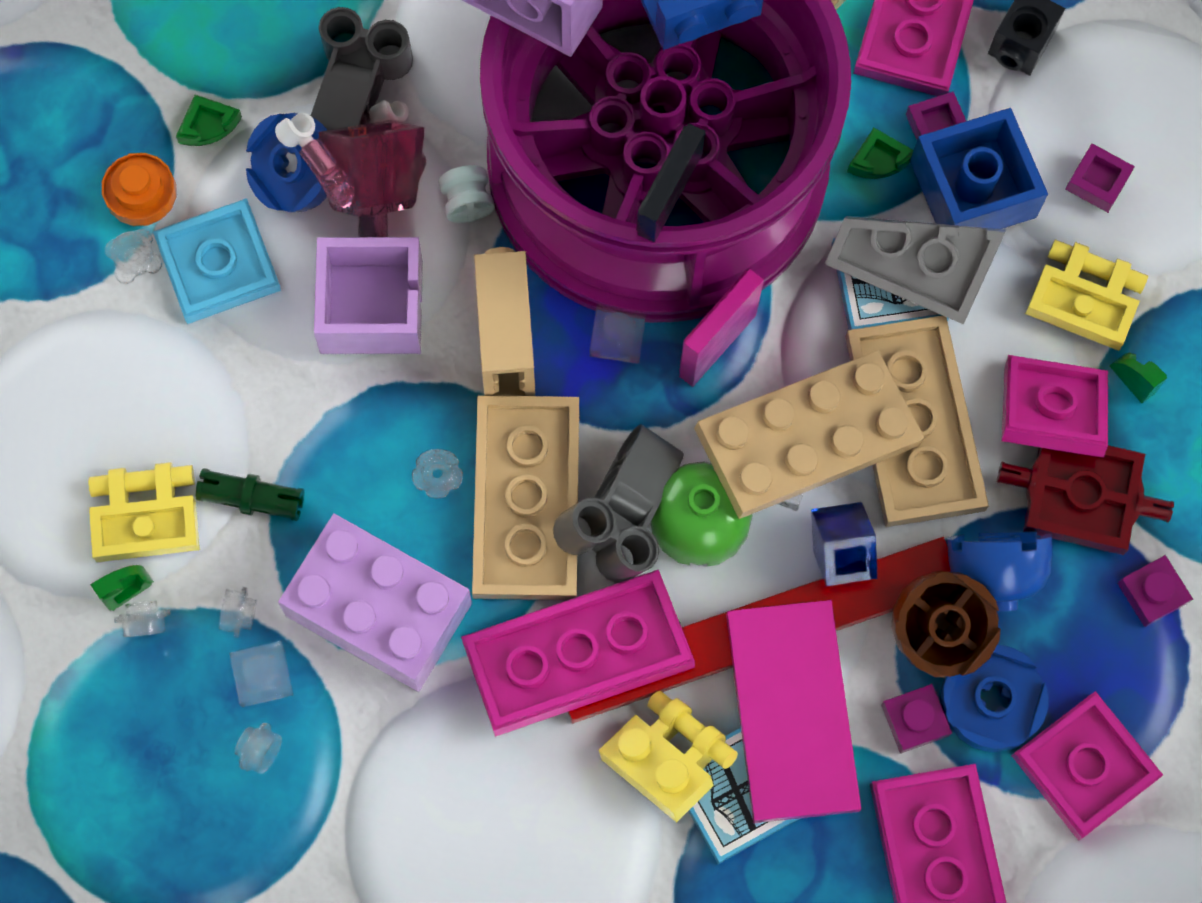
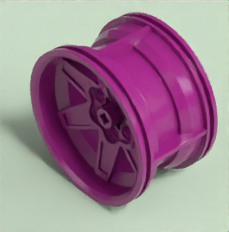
M603 0L601 11L571 57L490 16L480 58L481 98L488 135L487 170L490 193L494 200L495 212L510 243L516 252L526 251V264L545 283L574 302L605 315L641 322H678L705 317L746 270L751 269L764 279L763 290L789 268L804 248L819 218L828 186L830 162L840 141L850 101L851 60L848 43L841 20L831 0H763L761 15L665 50L661 46L650 64L639 54L632 52L622 53L605 42L599 35L622 27L651 24L641 0ZM721 38L739 46L755 57L767 70L773 82L745 90H734L725 81L712 79ZM555 65L592 106L589 112L570 120L531 122L537 96ZM678 71L685 73L688 77L677 80L666 74ZM629 79L638 83L639 86L626 89L620 87L617 83ZM713 105L718 107L722 113L708 115L702 112L700 108ZM607 123H616L623 127V129L616 133H608L600 127ZM690 123L706 131L703 152L707 156L699 160L679 198L704 223L685 226H663L654 243L638 235L636 230L638 210L684 125L687 126ZM790 140L789 150L784 162L774 178L759 194L748 187L727 154L730 151ZM640 158H650L657 165L645 169L635 165L634 161ZM601 174L608 175L609 183L602 214L580 204L558 182Z

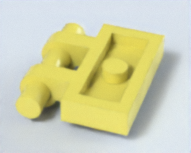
M1055 239L1047 258L1065 264L1064 271L1045 264L1025 314L1119 351L1125 342L1140 302L1137 299L1121 294L1124 287L1141 294L1148 275L1130 269L1132 264L1117 258L1115 262L1089 253L1088 246L1077 242L1071 246ZM1083 271L1106 280V287L1080 278V272Z
M168 462L155 464V469L127 472L126 468L109 469L108 475L89 477L88 485L91 497L109 495L110 505L89 507L92 558L96 563L200 550L196 500L193 495L175 497V487L195 485L193 465L173 467L172 463ZM156 490V500L129 503V493Z
M657 691L650 697L647 706L659 716V719L649 726L635 714L599 749L602 761L677 823L714 786L711 775L704 771L703 768L714 760L722 768L727 769L735 762L738 753L725 743L726 736L711 725L705 727L691 715L692 709L679 698L672 700L662 691ZM678 732L693 743L692 747L685 754L669 742Z

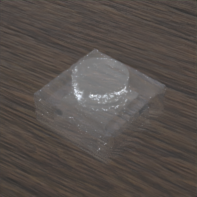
M597 304L590 357L639 363L646 314L625 312Z
M281 641L230 653L239 704L242 707L294 695L284 645Z

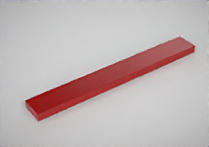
M940 537L733 610L832 600L836 631L893 612V606L901 591L917 577L935 571L951 572L948 560V546L944 537ZM727 612L682 627L695 660V668L568 711L571 723L574 724L651 697L657 691L665 692L733 668L726 618Z

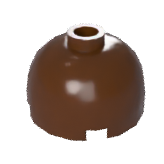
M935 571L917 577L901 591L893 606L891 627L898 649L913 666L933 677L945 678L944 676L952 677L958 674L964 676L975 672L990 659L1000 640L1001 631L998 628L999 618L997 611L999 609L995 598L983 584L960 572Z

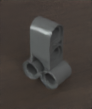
M346 7L333 8L326 12L319 22V32L329 63L310 115L322 123L327 130L369 124L371 120L369 111L377 102L384 79L396 80L402 78L409 72L413 62L409 35L401 23L385 19L376 22L368 30L363 28L361 18L355 11ZM342 33L353 35L346 42H336L333 40ZM389 45L400 48L391 55L379 53L383 47ZM364 137L353 139V158L358 155ZM348 138L339 139L336 147L348 145L349 150H347V147L336 149V151L351 157V140ZM356 141L361 142L358 147L355 146Z
M642 424L638 425L621 446L595 497L581 500L561 513L555 520L553 534L557 545L564 552L571 555H582L590 550L595 551L596 565L600 573L607 580L614 583L632 579L652 568L658 559L659 546L655 536L647 528L662 501L664 486L672 474L678 470L684 453ZM578 517L588 523L591 536L586 535L580 529ZM621 545L630 550L633 556V564L623 557Z

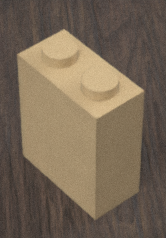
M496 247L487 250L485 254H474L484 396H535L526 251L515 252L512 248Z

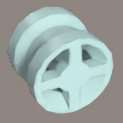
M476 165L461 166L451 169L439 177L440 191L448 199L445 205V212L449 221L454 223L473 222L488 216L494 211L493 197L485 189L488 183L485 168Z

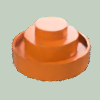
M130 153L117 159L107 168L102 179V196L110 213L120 222L132 226H147L161 220L171 211L177 198L176 182L168 165L157 156L147 153Z

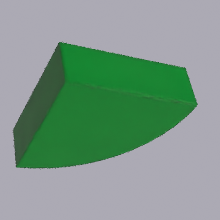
M194 95L176 134L179 144L188 146H203L217 142L236 128L242 118L241 112L234 107Z
M873 127L850 162L847 172L867 179L889 177L900 172L910 163L913 150Z
M1125 353L1110 364V368L1141 403H1144L1158 391L1167 379V375L1152 361L1143 365L1136 361V354Z
M132 565L113 571L90 585L103 604L110 611H114L152 586L151 583L154 581L143 566Z

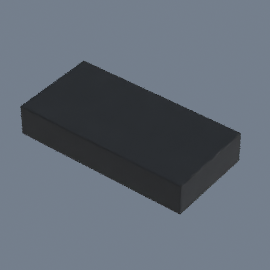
M690 123L687 126L684 125L638 210L636 230L639 236L655 243L703 154L705 130Z

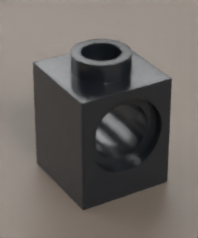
M1014 0L995 33L988 54L996 58L1005 68L1013 71L1020 70L1030 76L1056 32L1066 8L1050 0ZM1016 31L1026 32L1033 39H1024L1018 36Z

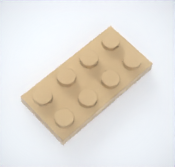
M937 316L848 330L845 338L850 361L879 350L925 438L920 446L872 465L885 527L985 512L989 504L947 317Z
M879 350L699 420L694 428L738 519L918 447L925 439Z
M478 395L473 599L570 600L577 597V555L566 553L557 545L554 539L553 527L555 520L561 513L578 503L579 397Z

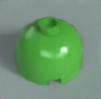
M705 461L684 464L672 474L664 486L662 501L651 520V529L662 551L678 563L689 566L690 563L714 566L733 557L747 540L753 515L738 519L712 464Z

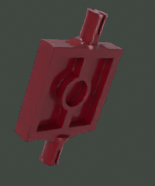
M1110 445L1107 447L1104 458L1039 447L1037 460L1031 469L1002 461L998 470L997 483L1026 489L1028 507L1023 532H1037V535L1040 536L1047 533L1051 534L1053 539L1124 555L1128 551L1132 527L1140 515L1169 523L1173 513L1172 509L1174 508L1173 501L1144 495L1141 477L1146 454Z

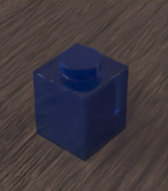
M857 502L811 509L813 552L826 586L878 579L876 534L863 503Z

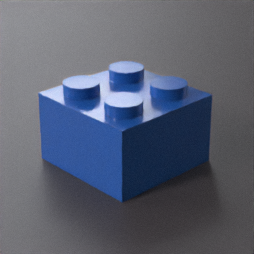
M1011 107L918 136L910 163L936 224L1003 229L1037 218L1048 196V192Z

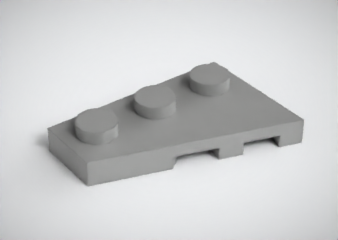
M846 216L825 265L964 324L1006 230Z

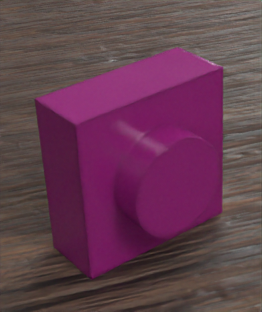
M954 91L910 105L906 112L916 139H918V136L966 122Z
M1091 143L1065 190L1109 213L1135 166Z
M1166 555L1127 575L1117 583L1144 627L1180 609L1193 600Z
M933 684L885 700L881 704L900 754L949 737L952 734Z

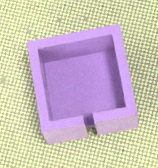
M419 237L317 238L314 335L320 354H421L422 310L420 302H422L423 260Z

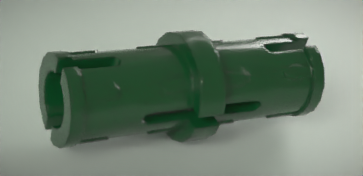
M203 468L200 472L199 477L203 479V482L197 481L195 495L197 501H208L240 509L241 514L250 516L256 511L289 518L293 521H298L301 511L298 510V507H303L305 494L303 488L296 489L263 482L259 475L248 474L246 478L210 471L206 468Z

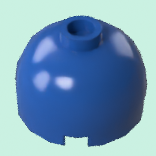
M1037 532L978 533L979 541H965L964 534L948 537L950 571L960 572L983 584L995 598L999 611L1017 610L1018 600L1035 596L1045 587L1051 574L1053 558L1051 534L1046 533L1037 539Z

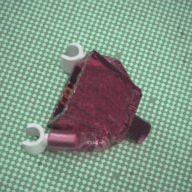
M382 100L370 108L369 115L372 123L319 132V139H314L311 136L315 131V122L306 113H298L291 120L285 118L275 128L276 136L283 145L288 147L301 146L302 149L299 153L316 176L329 200L331 208L334 211L358 217V238L388 237V213L412 208L416 203L418 183L427 164L422 150L424 127L404 123L408 118L409 110L407 105L401 101H394L390 104L387 100Z

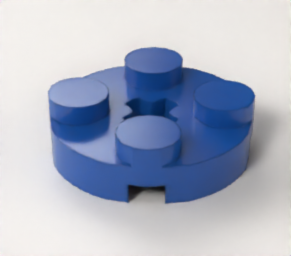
M298 113L276 114L265 118L253 130L247 144L246 152H252L251 168H246L249 186L261 203L277 211L305 212L320 205L332 190L331 173L323 176L300 145L296 147L285 146L276 136L275 128L277 124L285 118L291 120ZM312 117L315 122V131L311 136L330 163V150L326 143L322 142L321 131H327L322 123ZM328 141L330 148L333 149L334 141ZM335 149L337 176L339 177L343 170V159ZM288 152L295 154L297 157L295 172L288 173L286 170L289 164V160L286 157Z
M997 644L990 659L975 672L964 676L961 674L952 677L945 676L941 687L940 703L951 731L964 743L982 751L1001 752L1019 747L1039 730L1048 711L1049 693L1046 683H1042L1041 676L1035 670L1037 666L1024 653L1012 647ZM993 685L999 686L1001 688V697L1008 700L1007 707L999 706L995 712L987 709L986 702L980 697L981 691L988 692Z

